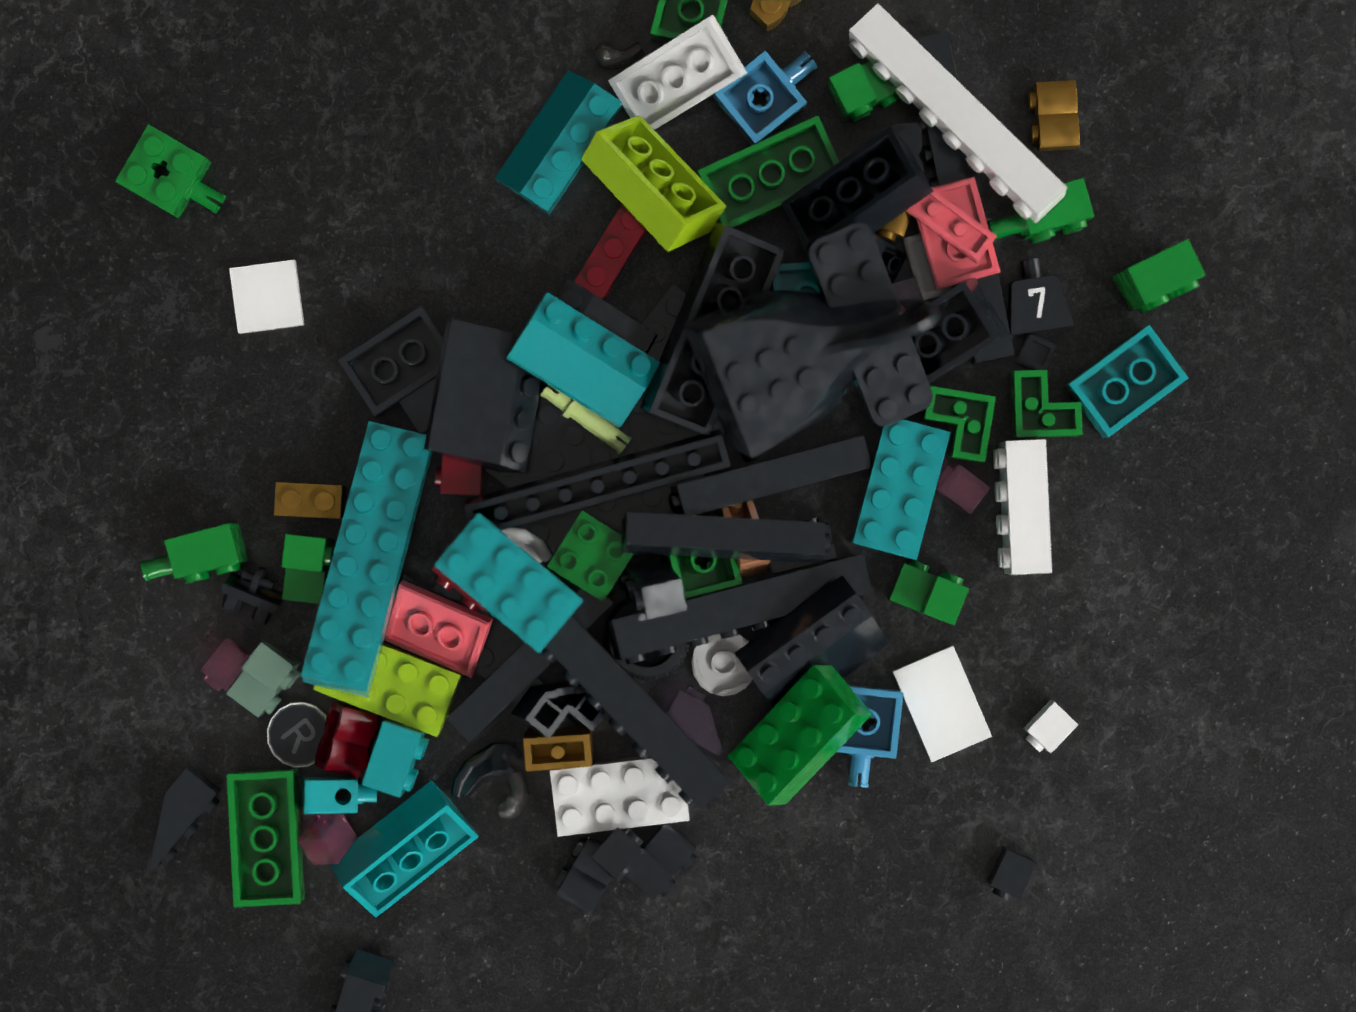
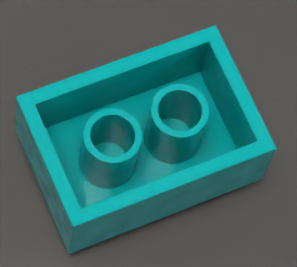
M1148 325L1137 331L1064 386L1076 402H1082V411L1101 437L1108 438L1189 378L1151 326Z

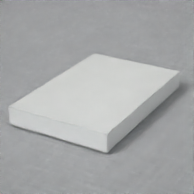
M953 645L892 671L900 690L904 693L903 698L931 762L992 737Z

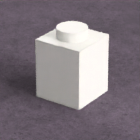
M1050 700L1023 729L1029 733L1026 740L1037 751L1041 752L1045 749L1052 753L1078 724L1054 701Z

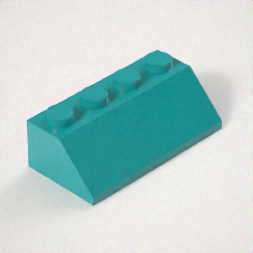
M568 70L495 179L547 215H550L585 164L581 158L596 132L610 127L623 108L622 102L595 83Z
M548 292L536 305L506 359L618 428L622 426L646 390L660 364L656 359Z
M431 780L328 861L342 888L377 918L479 836L451 799Z

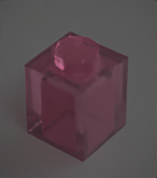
M956 464L953 469L947 466L938 478V483L941 485L936 491L965 513L971 514L991 487L960 464Z
M231 638L225 639L200 670L206 675L204 678L205 682L217 691H220L221 688L225 691L229 690L243 672L241 668L250 658L251 654Z
M342 813L317 814L298 842L313 865L337 864L357 838V835Z

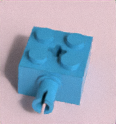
M764 51L744 67L747 74L713 94L714 100L751 146L770 137L806 107L807 101L798 92L795 84L818 68L813 59L801 67L810 60V55L806 51L802 52L799 57L784 69L779 68L770 55ZM754 94H757L759 97L767 96L766 106L763 107L761 104L755 106L753 104Z
M849 685L871 711L872 715L870 717L874 719L873 724H868L866 729H862L861 726L837 752L848 753L851 756L847 785L857 787L858 774L860 773L859 786L868 788L871 758L876 756L896 759L904 693L901 690Z

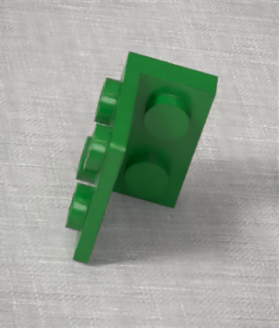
M582 510L547 567L600 601H604L634 553H621L622 535Z

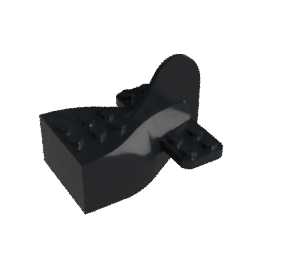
M849 223L813 239L807 245L806 255L820 292L794 290L760 292L683 325L729 444L735 450L753 458L810 427L836 406L853 380L868 417L879 426L891 425L926 409L931 404L933 399L932 390L911 336L934 325L941 318V313L935 304L917 299L897 300L872 231L864 223Z

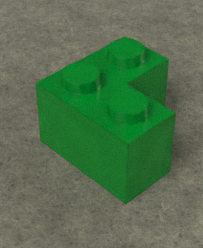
M870 61L863 65L857 63L835 74L828 80L826 89L843 122L852 119L853 123H856L871 115L870 112L873 110V107L881 104L882 108H885L900 100L895 91L897 87L889 79L886 82L880 79L873 71L872 67L874 65Z
M1048 370L1010 372L1011 438L1082 436V402L1048 403Z
M930 386L933 399L929 407L923 410L922 420L954 425L949 458L979 463L985 462L996 396Z
M300 534L285 535L282 567L286 568L282 600L320 604L335 546L332 545L333 538Z
M911 560L910 565L901 563L888 600L955 626L969 588L962 586L964 579L947 572H942L940 577L928 573L930 566L915 560Z

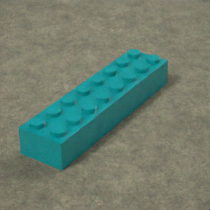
M371 421L368 422L301 673L302 680L305 683L369 698L433 453L424 450L425 434Z

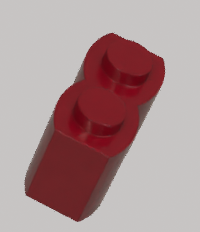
M333 702L326 717L324 734L317 747L315 766L324 771L359 778L369 762L368 746L378 732L377 714L362 708Z

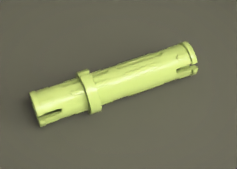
M549 384L540 395L562 410L565 418L571 417L614 449L619 455L632 439L609 421Z

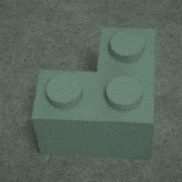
M272 640L263 641L241 668L243 672L226 694L257 717L262 716L265 712L270 715L281 701V698L277 696L280 691L290 688L300 676L301 672L297 668L301 662Z

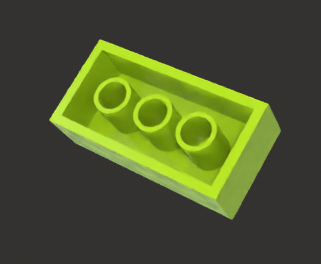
M640 115L596 132L581 158L593 174L606 185L613 195L621 201L667 252L710 233L726 208V205Z
M383 642L369 698L317 685L314 686L313 690L438 737L463 674Z

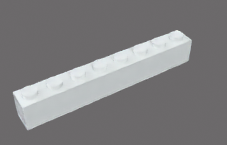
M876 4L849 30V41L851 42L849 46L851 50L861 59L866 57L874 65L872 69L880 79L885 82L889 79L897 87L895 91L898 96L907 104L912 102L920 110L919 115L930 127L936 125L944 133L942 135L944 141L952 149L957 150L959 148L967 156L966 161L977 173L983 171L991 179L989 183L992 188L1001 196L1006 194L1014 202L1013 207L1024 219L1030 217L1037 223L1065 196L1067 187L879 4Z

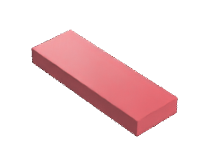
M933 189L934 192L906 210L907 213L976 264L997 237L935 189Z

